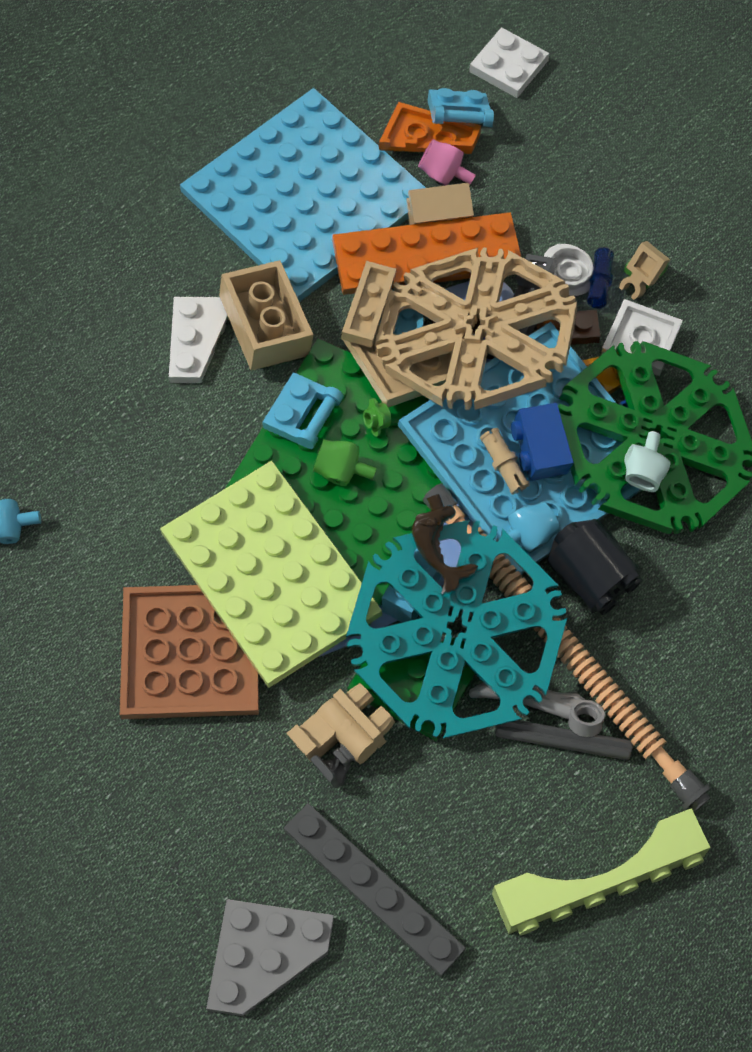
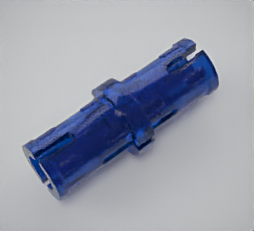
M605 247L595 250L594 269L589 280L590 289L587 304L597 309L606 306L608 287L613 281L611 268L614 252H610V249Z

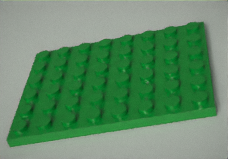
M317 338L296 374L325 387L337 388L343 393L344 398L339 406L333 408L318 433L316 445L313 449H308L262 428L226 488L272 461L362 583L368 561L376 569H381L373 561L375 553L382 560H388L392 556L391 552L385 547L388 541L393 543L398 551L402 550L393 541V537L412 533V526L416 516L431 511L423 502L424 496L434 486L442 483L398 426L401 418L430 399L422 395L389 407L391 413L390 426L381 429L380 436H374L372 428H368L364 423L363 412L368 408L371 398H375L378 403H382L381 399L350 352ZM317 398L300 426V430L308 427L323 402L322 400ZM323 439L329 441H348L358 445V462L377 468L373 480L354 474L347 486H340L314 472L313 468ZM380 583L375 587L372 598L379 607L382 605V596L389 586L388 583Z

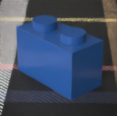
M557 402L519 409L514 421L511 422V432L513 439L519 441L521 448L519 453L520 466L523 471H527L529 481L566 475L574 462Z

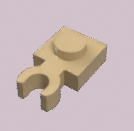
M648 241L642 242L626 266L632 274L621 281L619 288L621 290L627 289L632 283L635 287V292L631 298L634 300L642 297L646 290V284L651 286L656 283L670 259Z

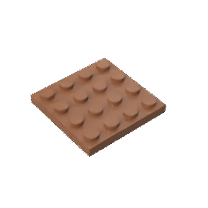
M198 585L123 587L121 719L259 715V674Z

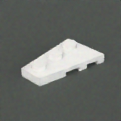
M174 297L169 364L170 383L202 382L215 353L216 344L226 328L228 319L220 297Z

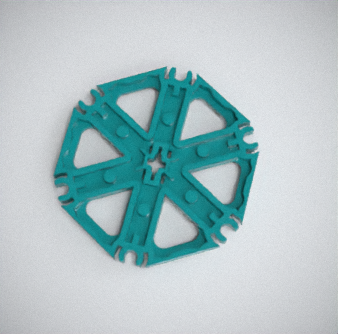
M470 519L444 525L443 530L440 532L439 541L454 539L461 546L456 567L467 564L478 566L473 576L459 580L456 591L444 594L443 596L441 594L442 587L414 558V551L417 547L412 533L393 537V541L402 550L398 551L396 546L388 541L385 547L391 552L392 556L390 559L382 560L376 553L373 555L374 563L381 569H376L368 561L346 638L361 636V639L355 638L347 642L348 648L360 647L363 651L361 657L351 660L352 666H360L365 662L367 663L366 667L354 669V672L409 729L415 715L418 717L415 724V732H420L424 722H432L435 727L433 737L435 738L441 732V724L446 725L443 737L445 739L521 720L522 718L514 712L512 708L516 706L520 714L526 716L529 711L523 705L525 697L533 698L538 704L542 701L541 695L533 690V687L542 691L544 696L547 694L567 618L560 621L552 620L553 618L562 617L566 613V608L555 610L550 605L552 599L561 597V591L554 590L548 594L545 592V590L557 588L559 585L503 528L498 542L494 540L498 531L495 525H493L488 536L480 535L478 532L480 521L477 520L473 523L470 534L467 533ZM500 554L510 556L533 581V587L527 593L482 603L493 561ZM380 583H388L421 618L378 629L370 627L366 617L375 587ZM452 607V614L448 616L449 609ZM459 611H462L461 626L466 628V633L460 632L452 646L450 645L452 631L447 628V624H453L455 619L458 618ZM473 613L471 622H468L469 614ZM536 627L543 628L547 634V640L538 670L534 673L524 672L492 638ZM442 634L445 635L443 643L440 642ZM462 640H465L464 648H460ZM431 653L419 697L414 702L408 703L403 701L380 677L379 670L383 664ZM464 663L500 698V706L497 710L468 718H459L454 714L452 706Z

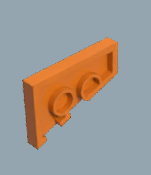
M398 102L379 141V150L425 152L430 142L434 139L441 143L450 144L464 152V154H472L481 134L482 125L444 121L443 124H433L429 110Z

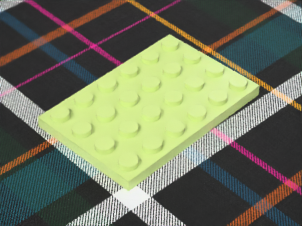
M272 461L160 528L166 541L268 688L346 639L362 583ZM373 598L366 617L368 624L382 616V610Z

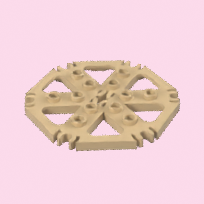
M478 248L410 269V273L406 272L404 274V281L407 285H400L395 282L393 284L394 291L390 289L375 341L378 357H382V365L386 369L387 374L442 407L445 398H447V405L450 409L453 408V403L456 400L462 399L464 400L465 410H469L472 407V400L475 399L474 410L546 387V383L553 381V375L549 369H555L560 373L563 371V364L567 366L577 313V302H575L574 295L569 296V286L565 284V280L508 250V255L504 259V251L499 249L495 257H488L487 248H483L479 257ZM461 271L471 273L465 300L433 283L437 279ZM509 275H518L540 287V289L499 302L504 279ZM404 309H413L436 322L394 335L398 315ZM479 318L481 325L478 326V329H476L475 335H473L472 328L475 326V324H477ZM547 320H556L561 324L555 348H548L518 331L519 329ZM453 351L446 382L441 386H434L410 371L411 366L415 363ZM488 353L524 374V378L521 381L495 390H484L480 386Z

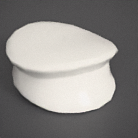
M557 244L546 251L544 257L555 258L556 267L554 275L565 280V284H568L569 296L585 294L592 288L594 284L593 262L585 251L569 244Z

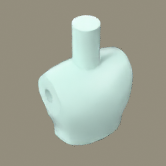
M654 431L648 433L644 447L632 444L624 459L627 471L626 481L632 486L648 492H656L659 489L660 483L670 467V461L657 453L661 435Z

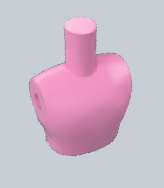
M434 139L428 145L418 164V167L431 179L444 186L448 185L454 176L465 183H469V185L475 178L474 173L460 166L464 152L450 144L441 143Z

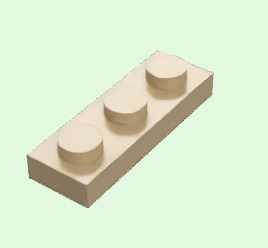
M366 261L342 330L341 340L372 348L384 307L395 279V268Z

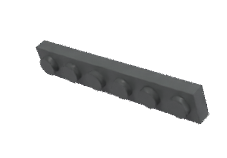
M309 803L284 827V832L440 977L465 952L466 948Z

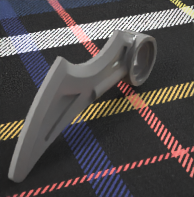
M484 682L469 690L471 698L500 700ZM533 687V690L541 695L542 701L538 704L531 697L523 699V705L568 719L570 729L579 736L593 737L602 730L605 717L603 708L594 701L585 700L577 692L560 693L548 690L546 696H544L542 691ZM587 714L592 716L595 721L591 723L583 722L578 716Z

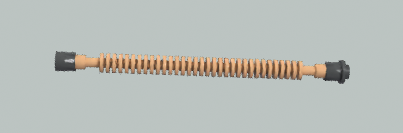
M442 483L434 486L424 496L423 502L429 509L430 506L427 498L440 494L444 506L452 505L454 507L456 515L454 518L446 521L447 524L465 521L466 515L457 506L458 502ZM468 524L467 533L470 534L472 527ZM481 527L478 528L480 535L488 536L486 533H483L484 531ZM504 554L495 557L489 578L493 580L496 586H499V590L502 593L505 592L504 596L506 598L527 593L532 589L530 584L527 585L528 581L522 578L519 571L516 572L515 566L511 565L508 559H505L506 556ZM558 617L553 618L552 620L560 621L561 619ZM565 625L557 657H562L560 661L564 665L568 663L566 668L569 671L574 670L572 674L575 678L580 676L578 681L581 685L586 683L584 685L586 691L592 689L589 694L592 698L598 696L595 701L599 705L605 702L601 707L604 711L609 710L607 715L610 718L616 716L613 720L616 725L623 722L619 729L622 732L629 729L625 736L628 739L635 736L630 741L634 746L639 742L641 743L636 749L639 752L646 749L642 756L645 759L652 756L663 768L664 772L662 774L671 783L670 787L684 803L682 808L685 811L690 807L694 811L700 809L711 799L707 794L711 790L709 784L704 785L690 769L686 770L679 760L674 761L663 748L667 741L664 738L657 741L661 734L658 731L651 734L655 728L652 724L645 727L649 722L646 717L639 720L643 715L640 710L633 714L637 708L634 703L627 707L631 700L628 697L622 699L625 693L622 690L616 692L619 686L616 683L612 684L614 680L610 676L605 678L608 673L605 670L600 671L602 667L599 663L593 665L596 662L594 657H589L590 653L588 650L583 651L584 646L581 643L577 644L579 640L575 636L572 637L573 633L570 630L566 631L567 626ZM541 627L533 628L536 632L539 631L538 635L544 638L543 641L546 643L547 634L545 630Z

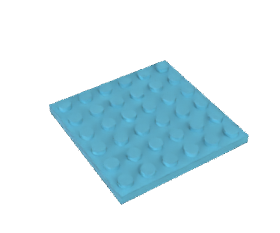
M314 88L180 184L181 192L255 263L262 265L280 260L299 302L338 273L332 243L333 234L400 226L409 219L406 198H409L408 191L426 188L384 150H379V145Z
M549 322L528 337L548 348H555L559 331L552 322ZM571 346L567 366L563 364V371L561 373L555 369H549L552 372L553 381L546 383V387L474 410L475 399L472 400V407L469 410H465L464 400L462 399L456 400L453 403L452 409L448 408L447 398L443 402V407L429 400L401 418L398 422L399 428L443 485L450 491L473 523L476 520L480 521L479 527L487 535L490 534L493 525L497 526L498 530L496 538L501 536L502 528L506 533L512 531L508 516L522 507L536 505L541 502H545L553 511L559 522L560 531L572 522L592 519L600 520L609 514L598 510L606 502L604 498L597 505L593 506L591 504L597 496L595 490L588 488L583 493L579 491L586 479L579 481L575 486L570 470L566 475L529 481L527 471H523L520 466L519 453L521 448L519 441L513 439L511 432V422L514 421L519 409L556 402L558 406L559 404L569 406L566 401L559 399L562 389L587 368ZM495 357L485 364L480 386L484 390H495L521 381L524 378V374ZM597 378L588 384L591 394L616 403ZM577 427V434L584 457L592 464L600 463L623 443ZM493 428L500 430V434L509 450L516 453L518 457L516 462L530 483L523 491L520 488L517 489L519 491L517 494L512 495L510 493V489L501 473L493 468L492 463L494 461L484 443L480 440V437L485 432L489 431L492 434L491 429ZM627 483L621 489V494L625 500H629L642 490ZM556 535L548 543L531 553L520 542H517V544L538 563L550 555ZM504 554L506 556L505 559H508L511 565L515 566L516 572L519 571L521 574L525 572L510 556Z

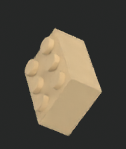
M280 260L221 275L219 297L251 371L303 358L308 355L311 350L313 332Z

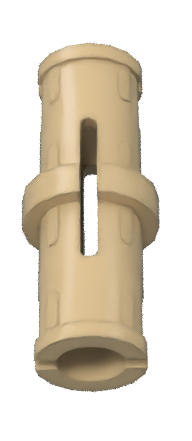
M493 428L491 429L492 434L487 431L480 437V440L484 443L494 461L492 463L493 468L501 473L510 489V493L512 495L519 492L517 489L520 488L523 491L530 483L516 462L518 458L516 453L509 450L500 434V430Z

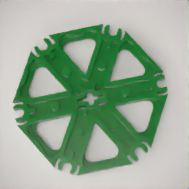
M634 341L630 347L631 353L624 349L623 343H619L616 349L613 345L567 383L559 396L560 400L566 401L569 406L559 404L558 408L574 462L570 468L574 484L576 486L579 481L586 479L579 491L583 493L588 488L595 490L597 496L591 502L593 506L599 504L603 498L606 500L598 510L669 535L672 532L674 534L681 532L683 529L681 521L687 523L690 532H693L697 527L699 530L750 482L749 479L752 477V472L746 471L742 466H752V440L734 388L729 393L723 394L730 383L726 381L723 385L715 384L713 378L718 373L716 369L711 370L707 376L704 375L711 365L642 341L641 344L638 341ZM655 361H661L689 372L692 377V382L665 406L652 370V363ZM614 367L617 371L628 407L594 396L590 393L588 384L605 369ZM714 406H722L728 412L736 436V442L728 444L689 430V428ZM577 427L623 443L600 463L592 464L584 457L577 434ZM653 430L661 435L657 453L670 461L669 470L656 491L661 510L657 511L627 501L621 494V489L628 483L625 479L627 472L624 462L625 455L632 444L644 447L648 433ZM684 465L724 478L727 484L709 502L701 503L694 497Z

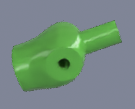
M323 439L313 471L336 485L347 486L354 474L373 480L377 468L358 462V445L348 441H329Z

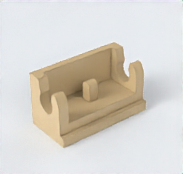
M469 183L408 191L409 198H406L409 225L474 216Z

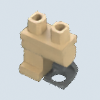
M361 683L350 689L347 693L339 689L333 695V698L325 702L301 726L295 725L287 732L293 743L334 788H339L344 784L346 773L350 769L352 761H357L359 764L364 763L377 748L386 743L384 735L395 723L393 717L382 706L368 718L364 715L362 710L374 698ZM339 742L341 747L333 752L335 758L323 761L321 757Z

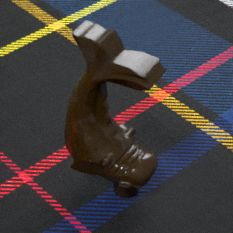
M440 494L427 498L431 511L416 516L412 526V535L422 557L433 569L442 575L444 585L441 594L443 596L444 594L456 591L459 580L473 576L478 566L467 564L460 567H449L444 563L438 538L443 530L444 523L454 518L456 511L452 505L444 506Z

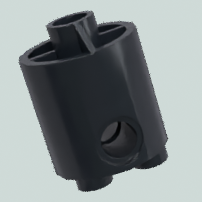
M598 519L572 522L555 536L548 564L565 584L584 600L591 613L599 611L602 616L607 614L617 605L618 602L615 599L624 591L628 594L633 592L643 582L640 577L642 567L637 565L625 553L622 545Z

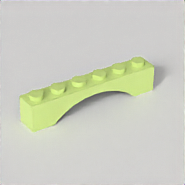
M691 808L660 820L651 837L638 853L621 866L605 874L587 879L558 880L525 873L495 885L492 895L508 934L518 931L519 935H524L540 927L538 922L548 918H552V921L556 922L573 914L571 910L573 908L585 905L586 909L600 905L606 901V895L616 891L619 896L628 894L639 888L638 883L650 878L652 883L670 876L672 874L670 870L683 865L685 870L693 868L704 862L703 857L710 849V845Z

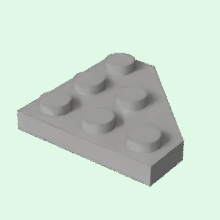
M227 899L206 1007L207 1011L244 1017L273 993L275 994L297 978L301 972L313 963H317L328 955L334 915Z

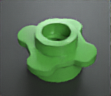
M371 398L368 408L363 412L364 423L368 428H372L374 436H380L381 429L388 428L391 424V413L388 406L383 402L378 403L375 398Z

